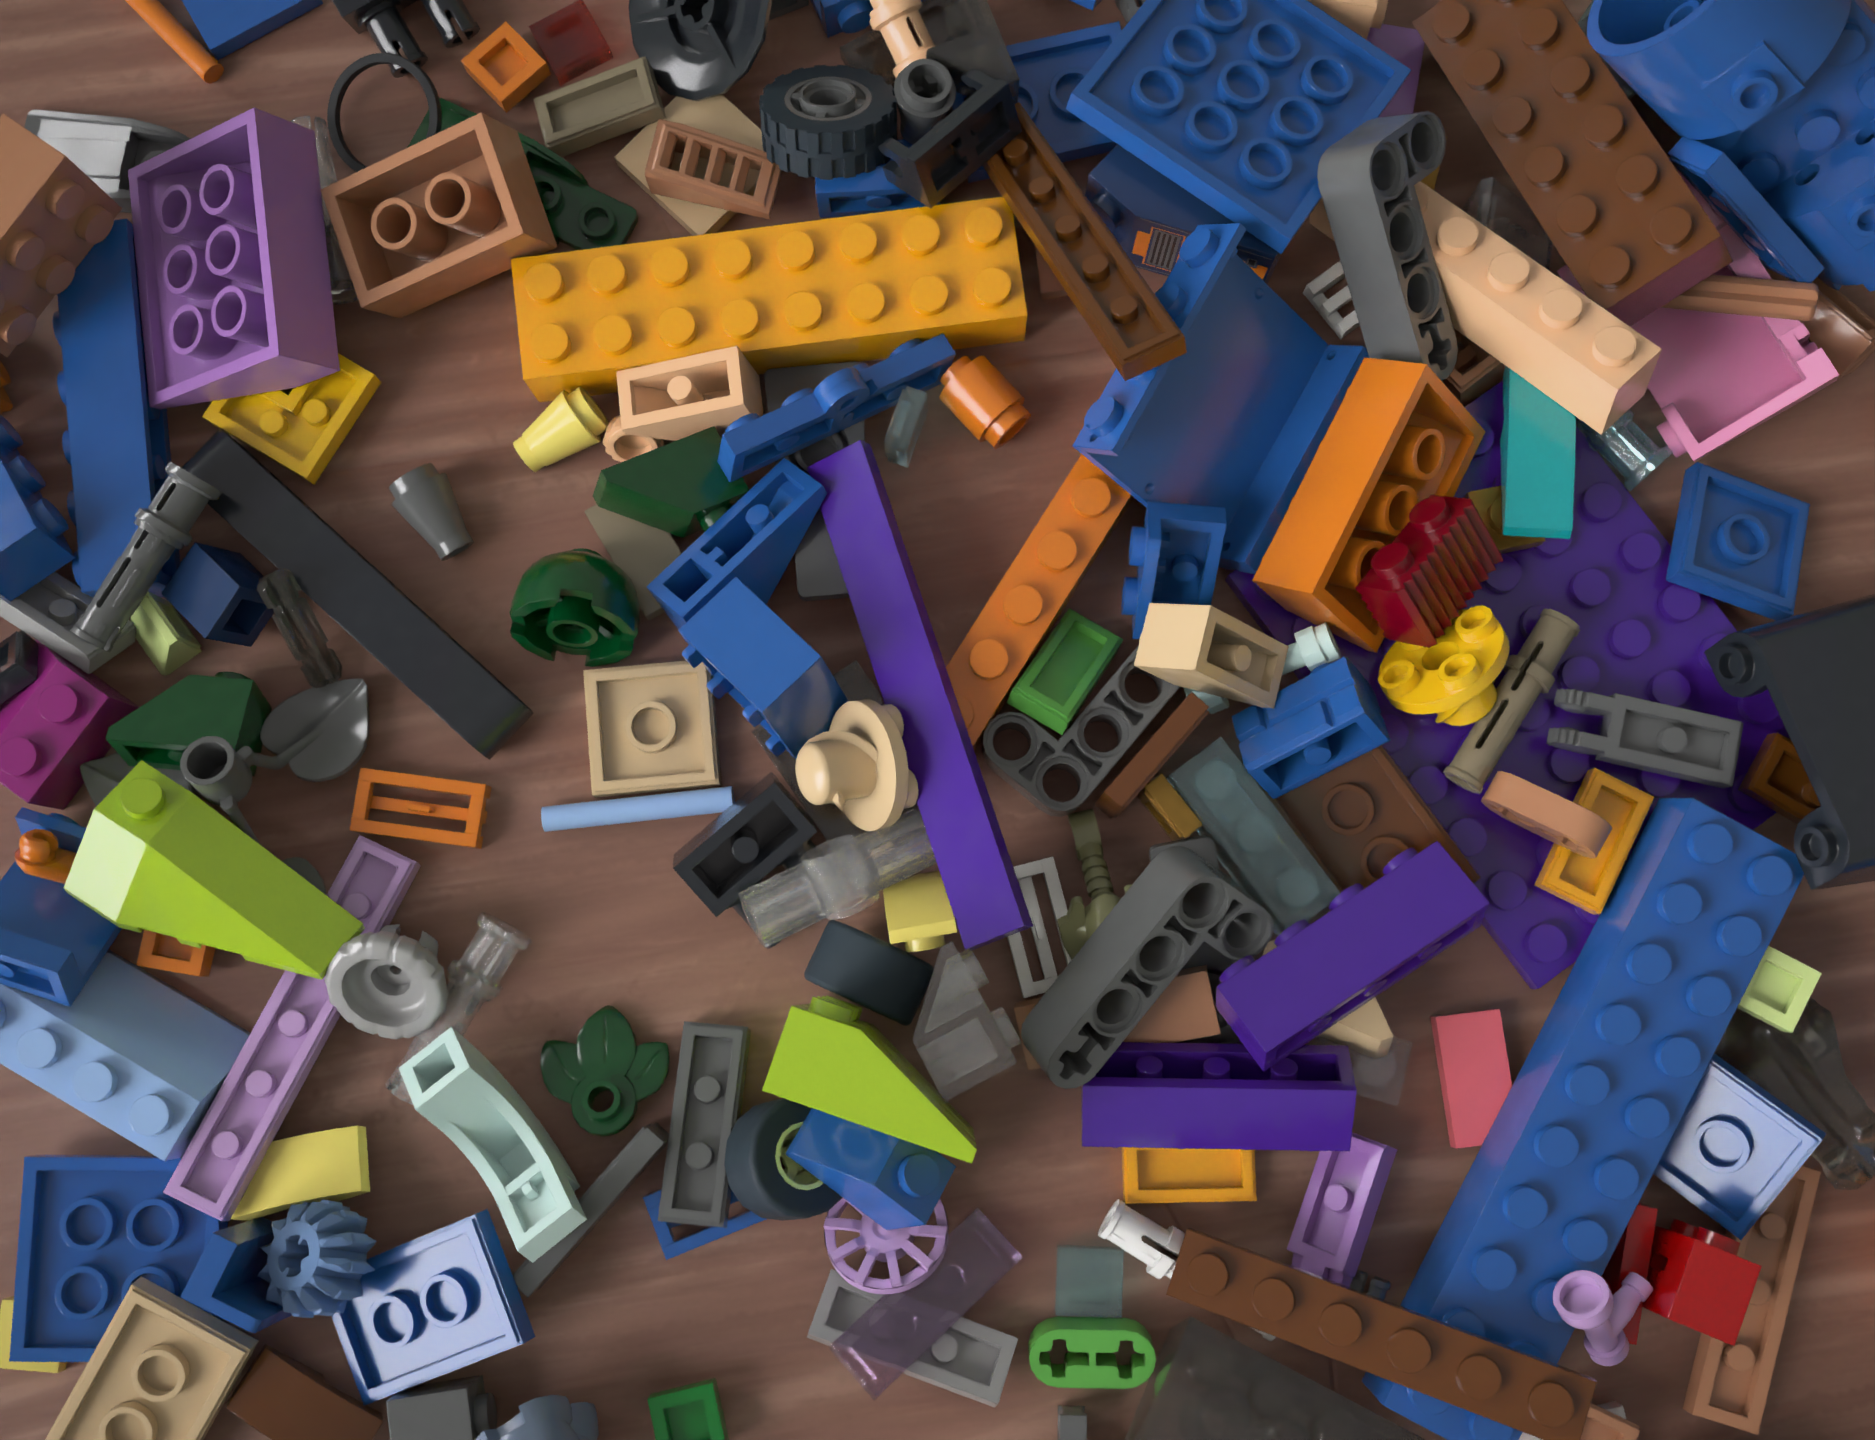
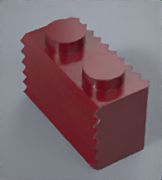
M1430 495L1429 498L1420 501L1411 509L1409 513L1410 521L1394 541L1382 547L1371 560L1372 568L1359 582L1355 590L1362 594L1360 599L1368 604L1366 608L1373 612L1371 617L1379 622L1377 626L1384 631L1382 635L1389 640L1428 648L1437 645L1436 638L1445 635L1444 629L1452 626L1451 620L1460 616L1459 610L1467 607L1466 601L1474 598L1473 592L1482 588L1481 582L1489 579L1488 573L1496 570L1495 564L1504 561L1472 499Z

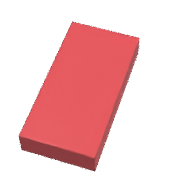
M1500 1009L1430 1016L1450 1147L1457 1149L1481 1146L1512 1087Z

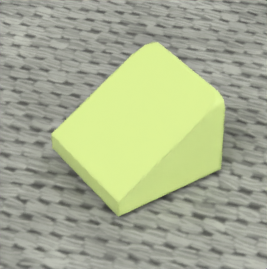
M148 591L134 614L131 615L130 621L136 627V640L157 670L165 676L171 674L202 652L200 649L202 646L174 606L169 601Z

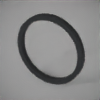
M376 53L364 56L353 62L343 71L332 89L327 110L329 134L339 156L356 172L367 166L353 156L344 141L340 126V110L343 97L351 82L361 72L372 66L394 64L409 71L422 86L429 105V127L425 139L441 132L442 110L437 90L429 76L418 65L406 58L389 53Z

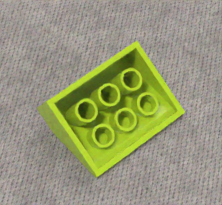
M827 995L826 997L813 996L810 1004L791 1006L762 1091L973 1164L977 1151L974 1128L873 1024L859 1020L863 1010L862 1007Z

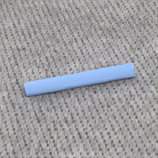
M727 786L544 806L541 808V821L544 832L722 813L735 803L733 787Z

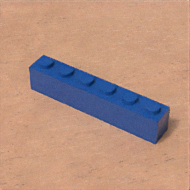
M128 219L114 220L113 227L108 236L95 244L78 265L70 285L63 292L57 294L59 311L54 312L52 319L54 334L59 345L62 347L63 370L58 373L57 377L58 391L63 403L67 407L68 430L63 433L62 446L66 460L72 469L73 490L67 496V508L71 521L76 526L78 551L74 552L75 558L72 560V569L75 580L81 587V592L93 598L139 527L134 523L137 519L134 515L139 508H148L168 477L165 467L171 461L167 408L156 409L149 405L133 224ZM176 548L168 561H166L150 587L149 592L161 598L164 597L161 593L180 563L179 549Z

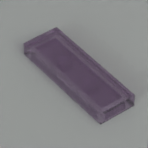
M977 1208L949 1234L947 1249L942 1261L925 1281L916 1287L900 1293L884 1294L830 1345L829 1349L875 1401L1007 1275L1023 1257ZM920 1264L914 1266L910 1271L920 1266Z

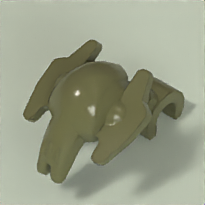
M1093 808L1068 814L1075 842L1076 856L1078 861L1082 863L1081 869L1087 886L1088 896L1092 898L1091 903L1084 908L1082 897H1073L1070 901L1067 915L1057 920L1063 945L1071 960L1121 899L1113 893L1114 889L1110 873L1108 872V866L1103 859V847ZM1129 884L1124 887L1125 893L1133 884Z

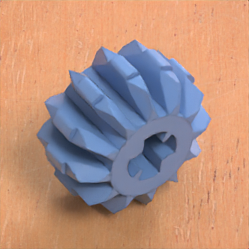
M323 1199L321 1202H304L291 1205L287 1218L272 1221L274 1235L272 1243L259 1247L268 1255L267 1265L257 1275L270 1283L266 1300L274 1302L278 1306H283V1311L291 1313L294 1317L313 1318L314 1315L331 1316L335 1313H344L347 1300L363 1296L360 1282L362 1275L375 1270L366 1262L367 1252L377 1242L367 1234H364L367 1218L358 1215L357 1212L350 1211V1207L343 1206L341 1202Z

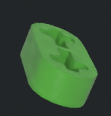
M1061 1316L1047 1318L1036 1325L1030 1334L1028 1342L1031 1370L1041 1382L1057 1388L1128 1389L1138 1387L1149 1379L1154 1372L1156 1363L1151 1335L1145 1326L1136 1320L1128 1318ZM1053 1340H1065L1067 1350L1070 1351L1065 1353L1064 1363L1062 1364L1051 1363L1050 1354L1047 1353V1351L1052 1349ZM1120 1341H1132L1134 1351L1137 1353L1131 1354L1129 1365H1118L1116 1356L1113 1353L1118 1352Z

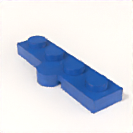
M942 333L925 342L918 338L909 340L897 347L890 354L889 358L870 367L867 363H860L841 369L821 381L815 390L813 388H805L795 392L782 403L780 408L761 417L757 413H751L734 421L727 427L725 433L722 434L717 462L729 482L737 480L942 384L940 379L951 366L956 353Z

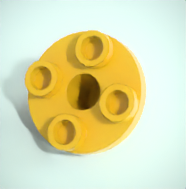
M1474 606L1469 609L1459 610L1460 616L1451 620L1452 626L1445 628V635L1436 638L1438 644L1430 648L1396 641L1384 656L1378 676L1380 687L1389 702L1397 709L1411 714L1437 713L1436 723L1445 722L1452 726L1469 725L1485 717L1491 711L1497 699V691L1492 682L1504 668L1510 648L1504 629L1489 607Z

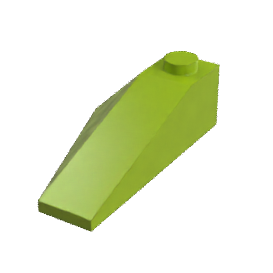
M142 760L94 808L63 887L69 895L119 928L141 933L142 929L175 937L181 944L201 948L202 945L241 954L247 961L321 980L325 977L327 967L342 944L359 936L365 929L361 921L199 797Z

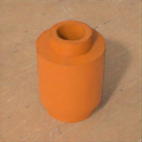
M967 355L961 357L946 370L940 379V382L945 387L939 399L979 442L987 440L995 449L1000 448L1012 439L1031 417V413L1023 406L1025 398L984 355L978 356L973 360Z

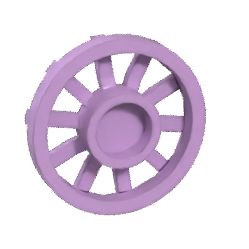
M842 1198L828 1211L823 1226L826 1249L835 1270L852 1286L874 1294L900 1293L916 1287L925 1281L939 1266L948 1244L949 1226L941 1199H939L933 1210L936 1215L937 1226L921 1225L886 1230L846 1199ZM850 1204L863 1217L860 1221L840 1218L847 1205ZM836 1230L860 1233L859 1237L838 1248L836 1247ZM914 1236L936 1238L934 1247L928 1256L913 1244ZM864 1248L867 1254L857 1272L848 1266L843 1258ZM908 1254L920 1266L906 1275L900 1276L897 1260ZM876 1260L887 1262L889 1279L883 1280L868 1277Z

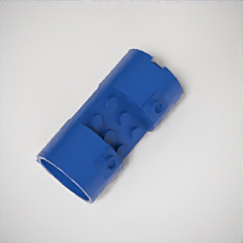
M1594 0L1587 21V37L1592 48L1681 138L1697 140L1727 155L1825 267L1817 276L1822 282L1835 290H1839L1842 285L1863 284L1868 291H1875V12L1864 0Z

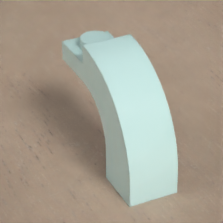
M452 1026L399 1067L415 1110L457 1145L485 1181L499 1207L519 1253L533 1263L587 1220L574 1193L580 1185L548 1132L502 1074Z

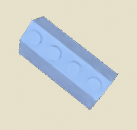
M109 949L71 1007L0 984V1064L163 1161L183 1157L250 1035V1032Z

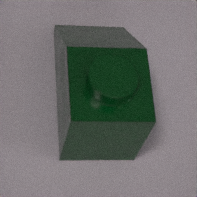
M715 426L601 470L593 498L600 508L684 538L701 530L705 532L749 491V488L743 477L729 482L718 464L721 437Z
M218 672L215 674V677L188 675L108 728L106 740L128 766H136L142 760L153 768L181 770L180 760L185 749L195 740L206 736H217L225 739L236 752L244 746H249L254 753L260 754L263 745L260 738L261 728L265 719L271 713L272 707L255 681L242 674ZM251 765L252 776H255L257 766Z

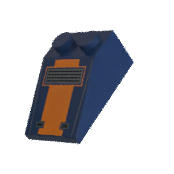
M1118 144L1088 175L1085 196L1135 267L1169 276L1180 257L1179 252L1183 242L1194 232L1197 225L1234 223ZM1245 231L1236 247L1238 250L1237 255L1268 285L1281 254L1248 231Z

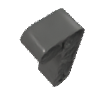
M1429 111L1374 118L1366 121L1328 147L1322 154L1317 172L1319 190L1369 358L1427 364L1442 381L1454 369L1457 361L1458 347L1414 185L1435 171L1441 164L1446 148L1445 130L1441 120Z
M1138 645L1059 741L1024 714L1016 712L1003 713L991 720L984 731L982 745L984 760L997 775L1039 810L1050 816H1066L1082 806L1180 686L1173 685L1135 667L1134 663ZM1134 674H1144L1150 677L1155 682L1158 690L1157 699L1149 703H1138L1132 700L1126 692L1125 679ZM1096 721L1111 725L1118 737L1117 747L1105 753L1091 749L1085 741L1084 728ZM1003 730H1017L1027 738L1029 751L1021 759L1014 761L1006 760L1000 757L994 750L993 740L995 736ZM1060 769L1071 773L1077 782V795L1066 802H1058L1049 798L1044 792L1042 785L1043 777L1048 772Z
M1175 846L1161 851L1149 863L1027 1015L1021 1029L1023 1044L1056 1086L1070 1089L1088 1083L1108 1061L1203 942H1206L1228 958L1240 960L1249 955L1253 957L1267 946L1272 937L1274 925L1271 915L1237 882L1193 850L1183 846Z

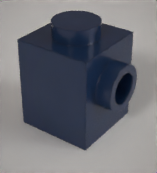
M194 542L187 555L181 560L177 570L161 593L205 639L248 647L253 645L285 597L241 553Z

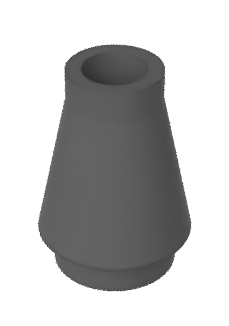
M919 59L913 61L898 74L895 80L894 93L901 121L900 133L907 142L915 144L927 134L937 122L944 119L955 101L956 86L947 68L935 60Z
M433 463L424 464L407 472L389 486V490L395 498L392 506L436 551L441 561L458 555L474 543L467 531L447 474H439Z

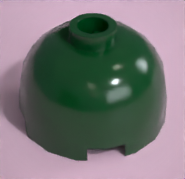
M584 548L550 554L533 563L520 579L509 612L512 619L510 634L525 650L550 661L555 660L556 651L571 655H586L585 666L589 667L613 664L630 656L640 625V605L632 580L616 564L602 557L599 553Z

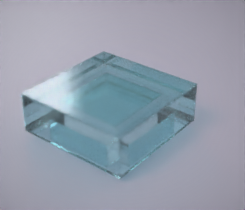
M906 386V389H902L884 439L885 455L889 462L908 468L928 413L927 392Z
M1057 1244L1055 1315L1122 1319L1124 1250L1120 1247Z

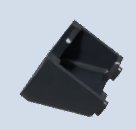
M1875 594L1737 631L1725 636L1704 652L1718 683L1731 696L1742 698L1756 696L1768 689L1821 804V807L1807 814L1798 823L1794 833L1796 856L1811 890L1875 881Z

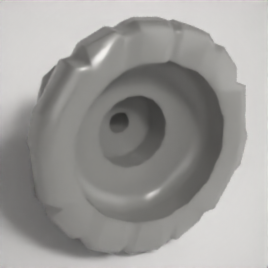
M400 924L386 925L381 928L380 932H368L342 944L328 965L324 979L330 1003L337 1008V1011L347 1022L352 1023L361 1031L372 1035L378 1033L380 1037L396 1040L403 1037L411 1038L422 1034L425 1030H431L445 1012L449 997L444 967L438 963L437 959L438 941L422 931L419 941L405 935L400 936Z

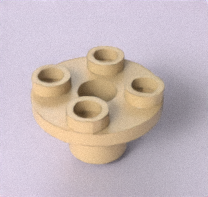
M870 699L846 702L836 711L829 731L818 734L804 744L797 755L795 772L799 789L810 803L814 805L835 803L856 827L865 831H875L891 827L900 818L904 809L911 808L916 804L918 784L914 774L908 769L906 750L902 740L904 724L897 707L892 704L880 705Z

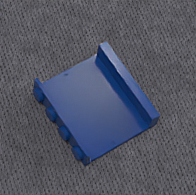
M1241 223L1197 225L1194 232L1183 242L1179 252L1180 257L1163 287L1155 293L1185 336L1187 353L1127 381L1123 379L1116 368L1100 398L1087 411L1084 418V426L1072 446L1146 508L1148 501L1226 508L1227 525L1218 567L1255 574L1345 397L1347 389L1351 385L1364 357L1369 358V355L1364 346L1328 345L1237 255L1238 250L1236 247L1246 231V228Z

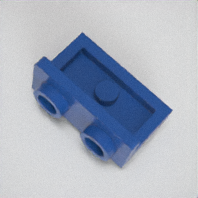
M1147 502L1144 527L1132 526L1130 536L1129 565L1138 566L1136 577H1125L1122 590L1121 614L1132 615V639H1140L1149 603L1211 605L1227 525L1226 508Z

